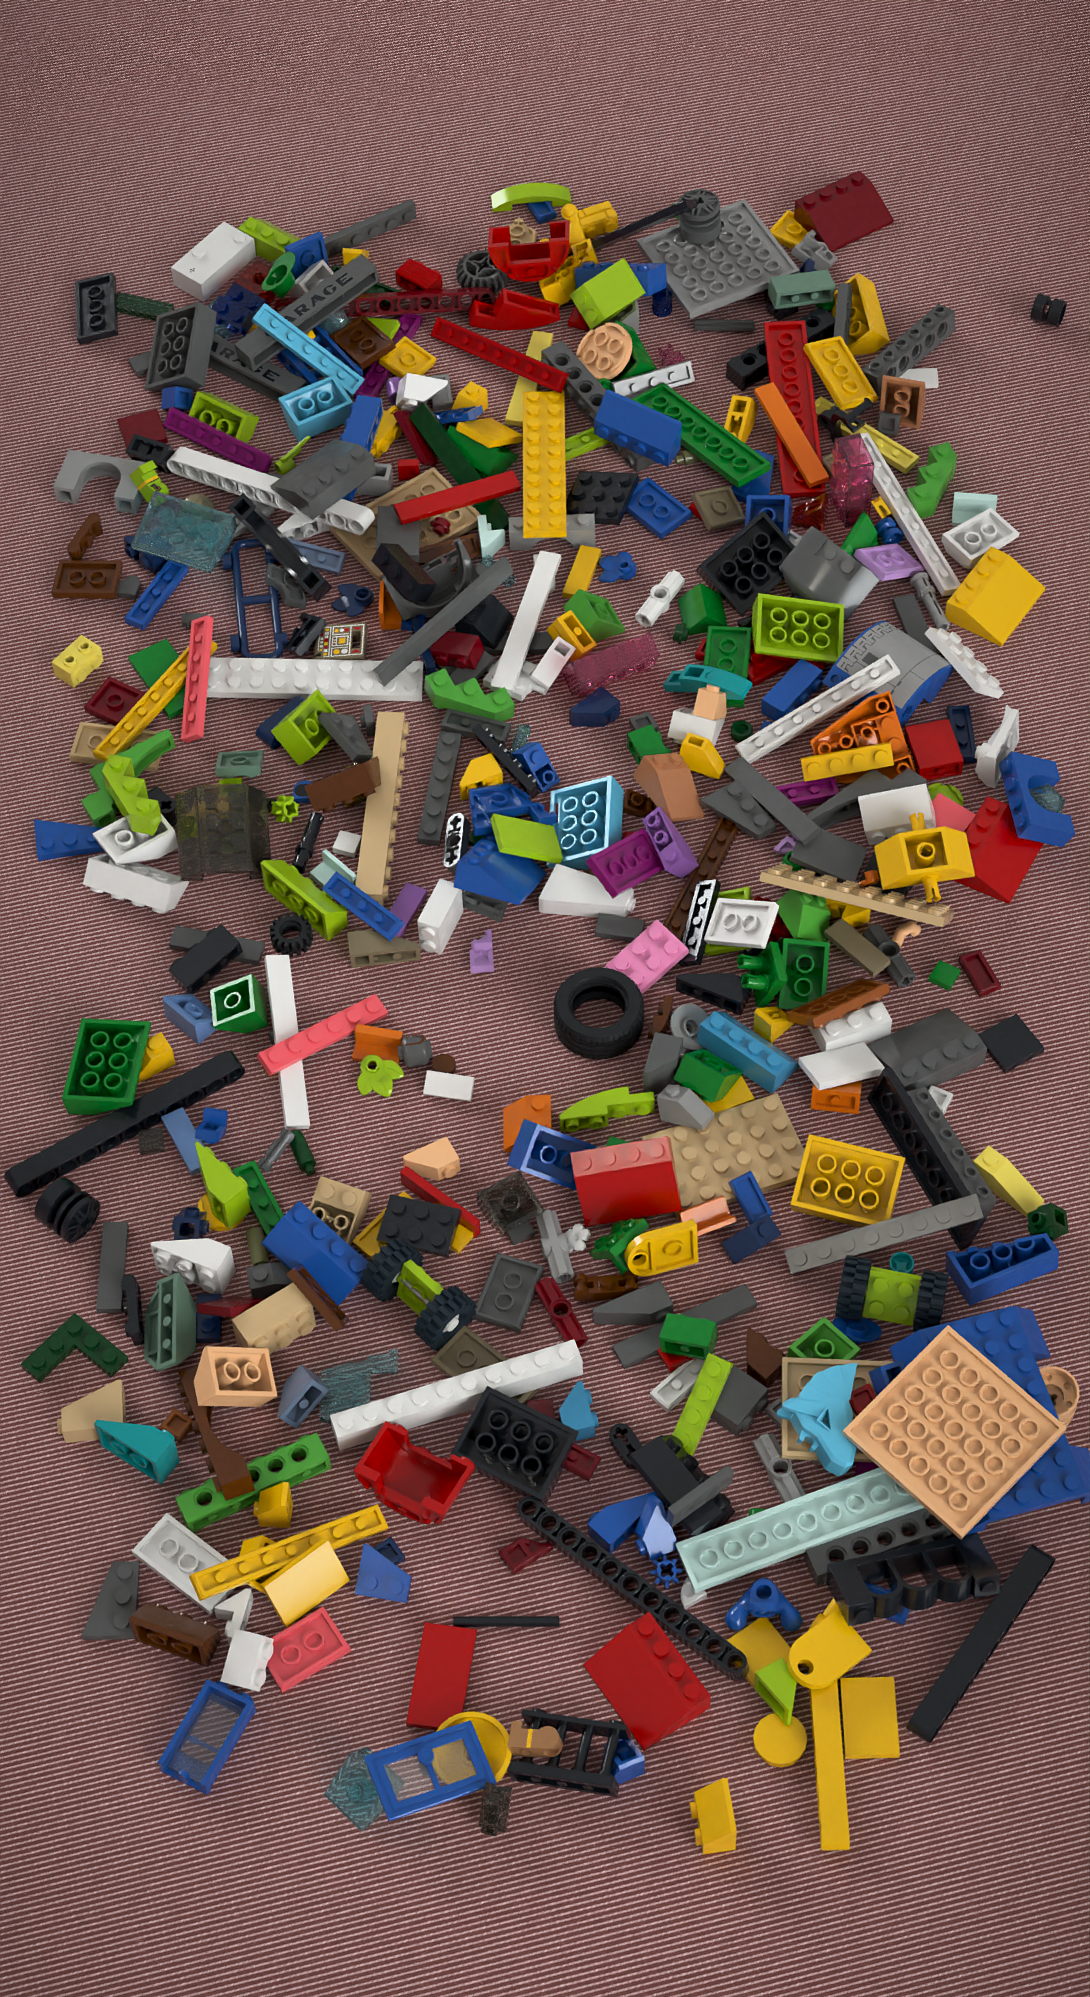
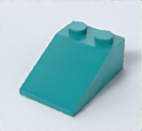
M96 1420L94 1423L100 1445L160 1485L163 1484L180 1462L175 1438L165 1429L161 1431L154 1426Z

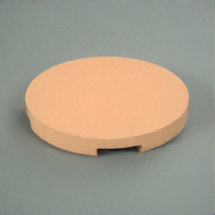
M608 322L595 330L591 329L584 336L578 346L576 356H578V359L597 380L602 378L611 380L627 365L632 353V339L622 326Z

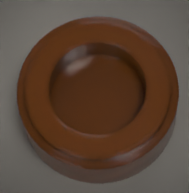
M449 1054L437 1055L432 1061V1071L454 1074L456 1071L455 1059Z

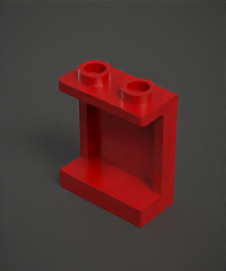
M949 719L935 720L929 723L905 727L904 738L906 744L910 746L917 766V774L927 779V781L962 774L964 760Z

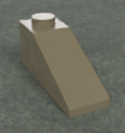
M374 930L347 932L351 968L421 960L419 943L394 937L390 942Z

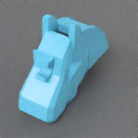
M857 1363L836 1365L822 1372L819 1371L807 1382L797 1398L786 1400L776 1412L777 1417L791 1422L799 1436L797 1443L801 1445L804 1440L811 1445L809 1451L812 1453L815 1451L824 1469L836 1476L847 1473L853 1465L856 1446L842 1433L853 1421V1412L849 1400Z

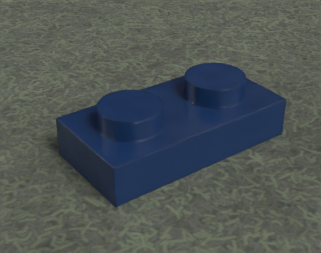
M197 1294V1304L223 1299L222 1294ZM196 1306V1343H221L222 1316L199 1314Z

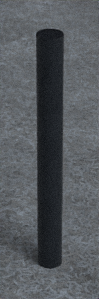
M453 1616V1626L559 1627V1616Z

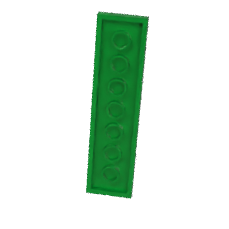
M664 382L631 399L682 422L681 445L736 487L740 488L771 470V463Z

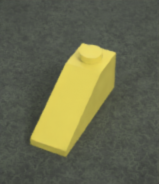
M989 1145L973 1161L990 1190L1027 1218V1213L1036 1210L1044 1203V1199L1013 1164Z

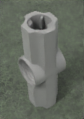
M550 1209L541 1211L540 1214L536 1215V1223L541 1237L540 1244L544 1259L548 1261L551 1276L556 1283H568L573 1279L574 1272L569 1258V1246L565 1233L562 1234L556 1211H551Z
M766 1433L759 1436L753 1442V1446L768 1472L769 1482L776 1487L783 1503L806 1495L792 1469L790 1459H781V1447L774 1434ZM783 1469L786 1471V1473L778 1474L775 1472V1470Z

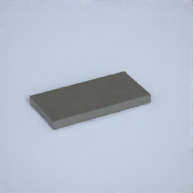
M378 506L376 551L381 543L399 544L415 562H418L420 556L421 520L401 525L394 511V506Z

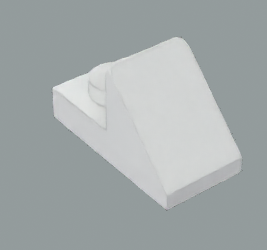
M244 1589L214 1607L215 1615L218 1619L228 1620L225 1627V1636L228 1638L229 1646L234 1630L245 1631L254 1601L251 1589Z

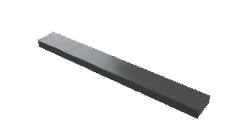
M502 556L373 670L379 683L385 687L514 572L508 559Z

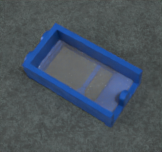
M207 1679L158 1761L161 1772L208 1795L214 1781L252 1716L256 1713L253 1699L243 1692L237 1694L231 1691L230 1687L221 1681L213 1682Z

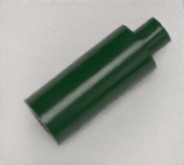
M301 1130L292 1131L295 1135L294 1139L289 1144L300 1170L305 1171L307 1176L314 1175L316 1173L314 1156Z

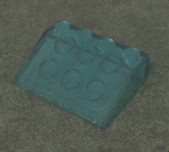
M154 491L131 544V549L211 573L229 547L238 526L234 515Z

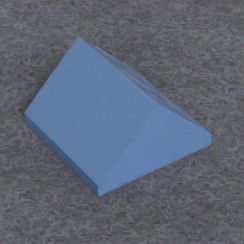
M195 995L164 996L162 999L166 1018L198 1045L216 1030L213 1027L212 1009Z

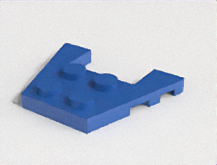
M512 783L469 789L468 799L475 836L494 833L490 821L493 814L508 817L529 814L534 822L547 825L557 823L558 815L553 811L550 813L545 811V806L540 802L534 803L529 800L530 796Z

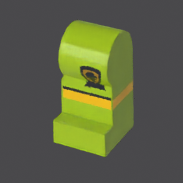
M153 460L139 466L129 475L145 500L151 505H155L169 497L167 486L161 482V479L155 472L157 466Z

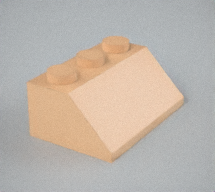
M206 1346L203 1349L194 1379L198 1406L261 1407L277 1397L268 1348Z

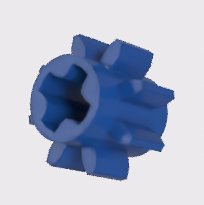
M663 1555L662 1562L659 1563L657 1560H653L652 1564L656 1569L651 1570L649 1575H655V1586L658 1583H662L664 1588L668 1589L669 1582L672 1581L674 1584H678L679 1580L675 1575L680 1574L682 1569L676 1568L677 1559L671 1562L667 1560L666 1555ZM670 1568L669 1575L665 1577L660 1575L662 1569Z

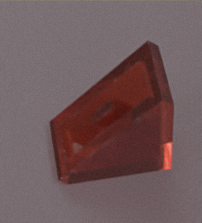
M824 493L795 507L791 524L808 529L813 526L817 530L823 531L827 518L829 495Z

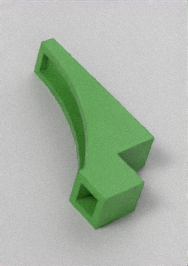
M166 729L116 755L131 758L135 778H137L151 763L176 746L169 729ZM106 761L95 765L89 770L91 779L98 792L91 793L81 800L84 811L93 826L102 828L117 821L116 813L118 811V807L113 797L106 790L102 769Z

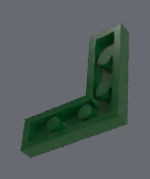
M74 1313L21 1363L22 1369L40 1383L75 1349L110 1378L129 1360L126 1354Z

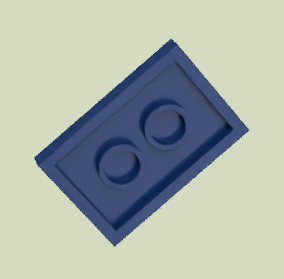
M649 477L637 484L626 509L627 513L660 539L692 518L691 510Z

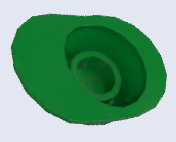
M284 253L275 261L268 276L262 283L261 288L264 291H271L279 298H284L295 284V278L291 271L295 263L294 253Z

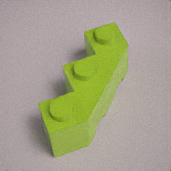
M110 754L102 769L106 790L113 797L116 806L121 814L125 816L132 831L155 835L162 819L159 802L148 799L145 779L135 778L131 758Z

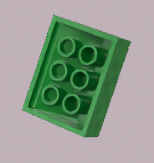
M81 1019L62 1095V1101L68 1114L95 1115L133 1105L151 1022Z

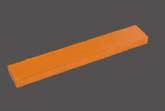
M774 382L755 388V396L809 488L829 481V475Z

